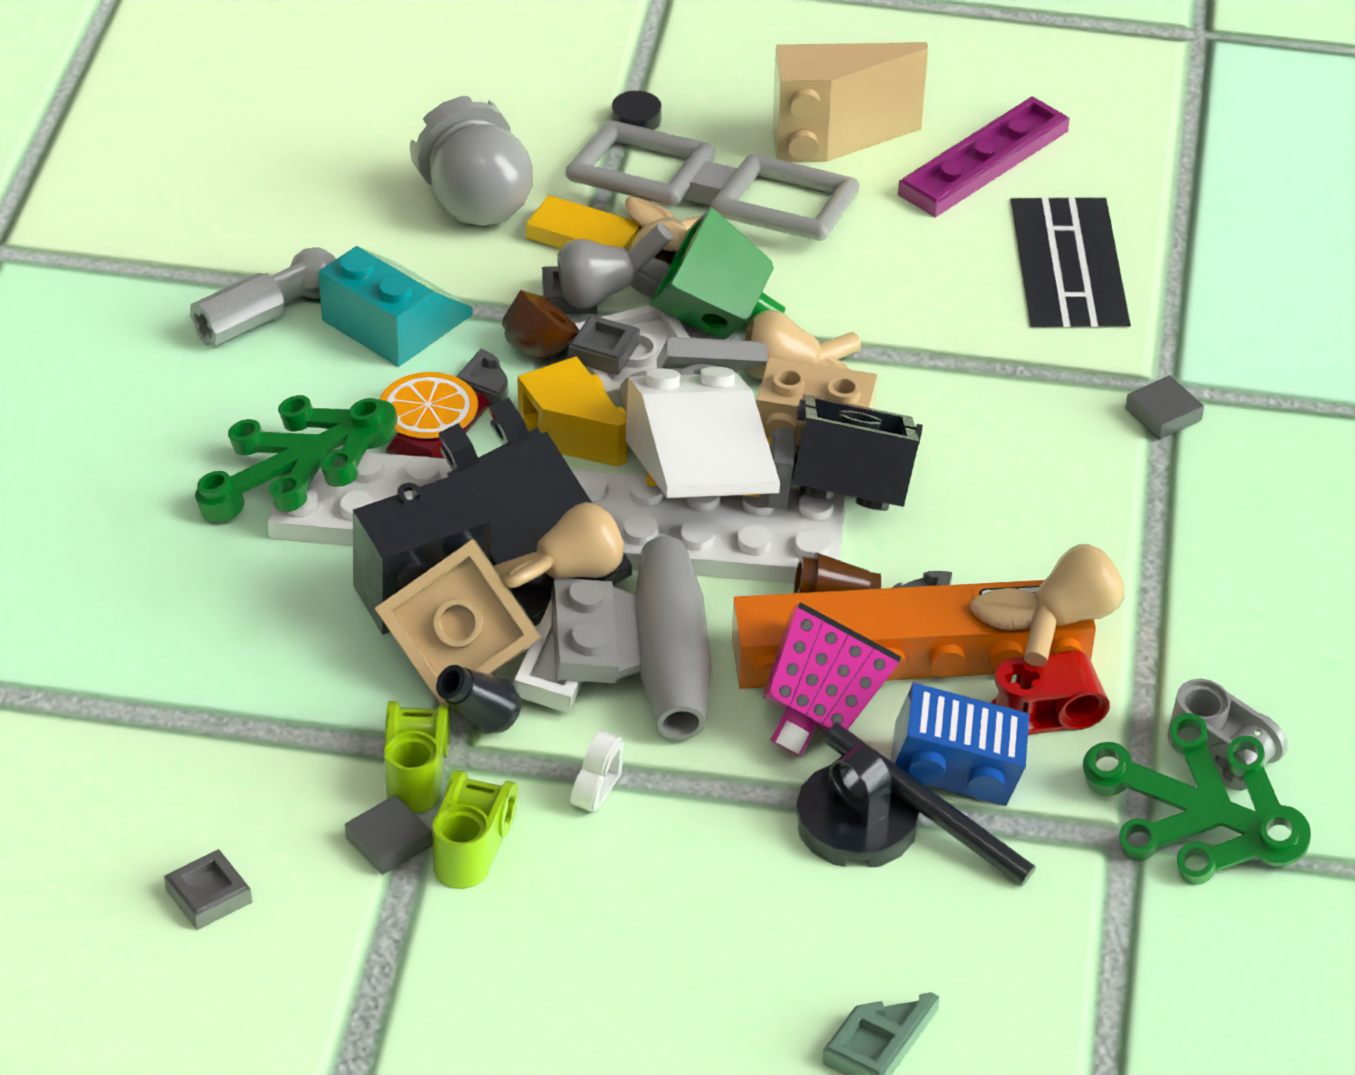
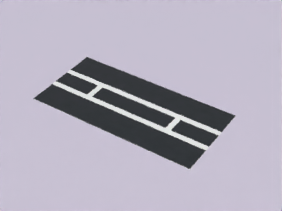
M1010 198L1030 327H1131L1107 198Z

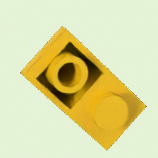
M577 356L517 376L518 412L522 416L528 431L537 427L541 434L547 431L562 455L617 467L627 463V413L622 407H616L606 395L600 378L596 374L591 375Z

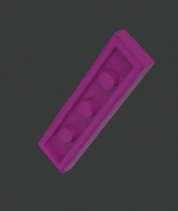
M1031 96L899 180L898 195L936 218L1067 133L1070 117Z

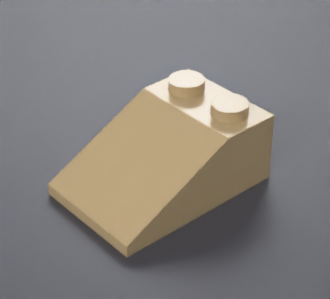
M928 43L776 44L772 117L776 159L787 162H827L921 130Z

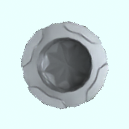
M459 96L444 101L425 115L423 121L426 127L419 134L417 142L412 139L410 142L411 161L427 184L432 185L436 199L449 214L461 223L485 226L506 222L525 205L533 187V165L528 151L522 142L511 133L510 125L494 102L488 100V104L485 102H473L469 96Z

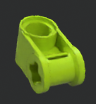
M388 701L384 747L386 797L388 799L396 795L414 813H422L433 808L441 796L445 758L448 757L450 744L451 710L448 703H440L437 709L400 707L398 701Z
M455 770L452 773L443 802L433 820L432 826L433 870L436 878L441 883L452 888L464 889L476 886L487 877L501 841L508 834L514 819L518 800V785L516 782L505 781L501 786L469 779L465 771Z

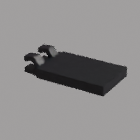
M509 397L489 407V413L493 418L490 421V425L502 446L478 457L472 442L459 423L438 433L439 439L443 444L440 446L441 453L452 469L451 472L447 473V476L450 477L458 473L462 475L491 521L489 561L493 566L536 552L538 541L557 524L569 509L584 502L592 503L547 431L541 434L537 427L528 432L522 416ZM623 553L622 562L617 569L604 577L570 579L612 581L614 585L632 576V564L626 554ZM547 573L518 587L508 588L534 626L541 623L551 601L554 578L548 576Z

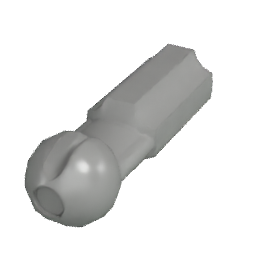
M320 247L305 248L293 257L290 267L272 276L268 273H256L190 305V317L195 325L197 335L207 346L210 344L217 346L283 315L284 304L301 296L310 299L320 298L319 270L337 258L326 249Z

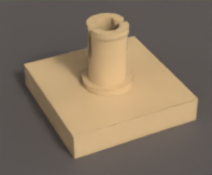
M473 539L375 607V610L439 703H447L436 691L437 679L446 667L459 665L492 675L543 639L511 591L503 584L502 578L477 542Z

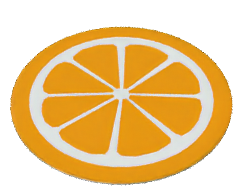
M420 372L404 376L391 383L383 391L379 399L388 401L395 407L398 416L395 426L396 432L414 438H439V432L457 423L463 429L473 420L478 409L477 396L466 382L455 376L439 372Z

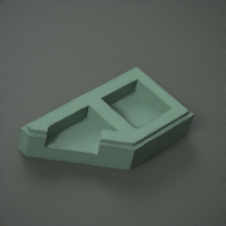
M929 992L919 994L918 1000L884 1006L883 1001L856 1005L823 1049L822 1064L844 1075H892L937 1013L940 996Z

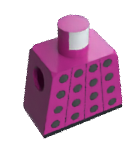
M799 602L793 606L789 614L763 694L764 699L785 710L770 741L782 749L802 757L817 728L828 732L831 726L838 722L848 730L897 667L902 657Z

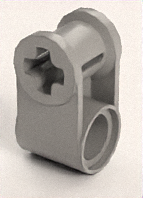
M1199 678L1183 683L1178 689L1168 728L1167 739L1170 746L1174 749L1170 737L1172 721L1184 713H1193L1200 716L1207 725V747L1221 780L1226 787L1237 791L1247 789L1243 778L1235 775L1228 766L1227 749L1235 738L1247 735L1258 739L1265 750V764L1279 761L1287 752L1288 742L1280 726L1270 717L1258 713L1237 699L1220 684L1212 680ZM1192 727L1184 728L1178 733V737L1184 741H1193L1200 735V732ZM1256 731L1260 732L1258 736L1255 734ZM1247 749L1241 750L1235 755V759L1242 764H1250L1258 757L1255 752Z

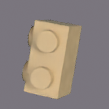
M769 357L756 401L766 438L771 439L772 431H775V427L795 430L797 408L803 394L875 409L877 374Z

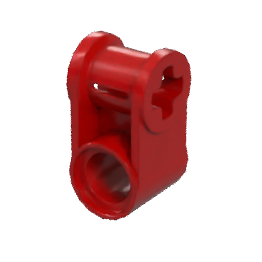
M1069 650L1049 655L1047 664L1039 667L1028 664L1022 657L1010 658L999 664L995 672L994 680L998 694L991 703L1029 713L1028 736L1068 729H1087L1104 719L1110 709V701L1090 657L1079 650ZM1016 674L1015 682H1011L1012 676Z

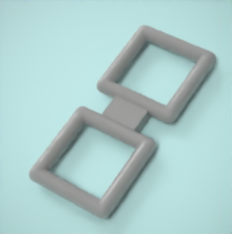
M613 120L606 121L565 170L566 177L575 183L671 206L677 205L682 199L710 205V208H713L728 220L815 241H823L829 236L860 190V184L854 177L757 154L748 155L738 168L714 163L712 160L715 158L716 151L710 143ZM614 142L687 159L669 183L595 166ZM757 176L833 193L815 219L739 201Z

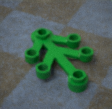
M296 395L285 399L278 407L284 428L292 432L302 431L308 427L328 430L319 434L263 432L260 423L254 419H245L233 424L228 430V437L236 454L241 456L252 455L256 452L278 454L232 476H229L224 471H213L201 477L197 483L195 499L202 517L214 523L234 518L243 510L245 505L242 493L292 470L290 474L276 478L269 486L274 506L282 512L297 510L306 503L308 498L306 491L320 467L328 485L342 487L352 483L358 476L357 466L366 450L383 446L394 437L396 433L395 426L398 421L395 407L385 400L366 398L354 403L350 409L313 408L308 397ZM343 445L341 450H335L328 453L329 451Z
M1193 713L1181 714L1172 721L1170 737L1174 749L1183 754L1197 788L1131 762L1129 752L1123 746L1114 742L1098 743L1092 746L1084 756V778L1086 784L1093 792L1102 796H1115L1128 788L1184 811L1153 823L1142 818L1127 821L1120 830L1119 839L1122 852L1132 860H1146L1154 855L1156 849L1220 826L1242 834L1211 848L1202 842L1185 844L1177 854V867L1181 878L1190 884H1203L1210 880L1215 872L1254 858H1259L1265 863L1274 866L1290 865L1300 860L1309 849L1311 843L1309 822L1299 810L1290 806L1280 805L1264 769V747L1255 737L1239 736L1229 744L1227 749L1228 766L1235 775L1243 778L1254 810L1231 802L1207 747V725L1200 716ZM1192 727L1197 729L1200 735L1193 741H1184L1178 737V733L1184 728ZM1247 749L1255 752L1258 757L1250 764H1242L1235 759V755L1241 750ZM1103 757H1113L1119 762L1116 768L1110 771L1100 770L1096 766L1097 762ZM1276 825H1282L1287 827L1291 834L1287 839L1277 841L1268 835V831ZM1135 832H1143L1150 837L1149 842L1142 847L1131 846L1127 840ZM1198 855L1204 857L1208 864L1202 870L1193 871L1185 866V861L1191 856Z

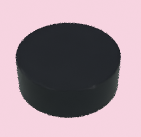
M634 90L621 93L614 98L612 102L613 121L651 130L657 129L661 124L662 104L655 95L646 91Z

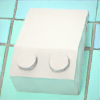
M706 367L701 370V374L680 375L679 372L672 369L657 368L648 370L646 376L628 377L626 442L666 498L779 493V477L753 392L738 373L725 367Z

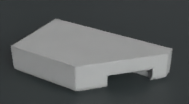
M669 337L666 339L657 357V368L675 369L697 363H707L717 367L729 368L737 373L766 365L768 362L767 344L754 341Z

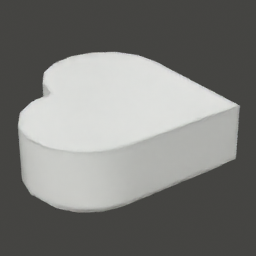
M602 729L593 737L586 751L582 769L576 778L571 792V804L589 812L598 810L622 774L624 742L621 737Z

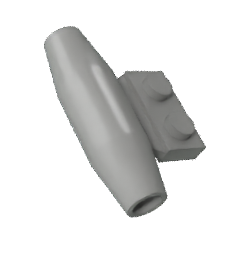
M662 536L648 541L643 546L635 595L613 587L612 581L554 578L551 590L556 680L616 683L617 679L640 672L658 731L663 736L674 740L689 739L698 735L705 726L712 666L704 596L685 544L677 538Z

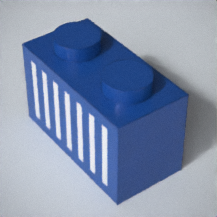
M913 682L895 721L891 761L922 784L1007 806L1026 768L1030 714Z

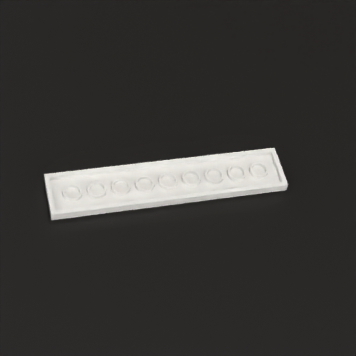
M365 452L357 466L359 472L357 478L346 486L332 487L326 483L320 467L306 491L308 498L302 507L294 511L282 512L275 508L274 503L272 504L267 522L269 539L353 546V509L397 495L399 486L404 483H414L420 487L447 478V473L451 472L452 469L446 459ZM571 469L592 503L603 507L613 517L622 536L624 553L632 564V570L639 571L643 546L648 541L662 536L677 538L685 544L697 576L794 584L800 556L813 557L818 552L840 560L846 495L834 493L832 499H821L803 494L799 488H790L787 509L767 507V503H764L765 494H760V497L724 495L666 498L659 487L647 486V475ZM292 470L287 471L281 474L280 476L290 474ZM412 491L404 492L407 499H413Z

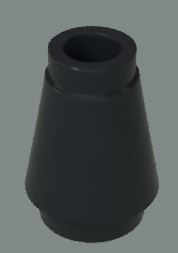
M450 665L440 673L437 679L436 691L438 695L479 733L504 732L516 722L520 714V696L516 692L513 683L506 678L459 665Z

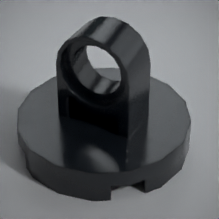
M857 745L831 765L815 771L801 786L796 803L799 837L814 855L833 865L845 867L846 859L855 861L869 860V868L881 867L900 858L915 840L920 812L891 792V776L887 766L881 757L867 746Z

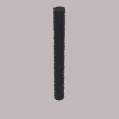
M838 722L833 724L823 738V743L841 756L857 745L869 747L881 757L887 766L891 776L892 793L1021 887L1030 879L1036 866Z

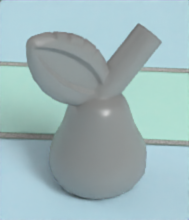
M658 223L629 252L624 248L603 245L588 239H575L567 242L557 254L559 278L564 300L578 309H587L599 305L611 295L624 290L630 285L644 296L652 298L669 267L668 263L653 257L673 239L671 231L664 224Z

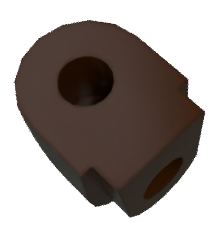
M524 290L519 291L502 320L506 341L529 358L544 359L560 354L579 332L574 322L546 297Z

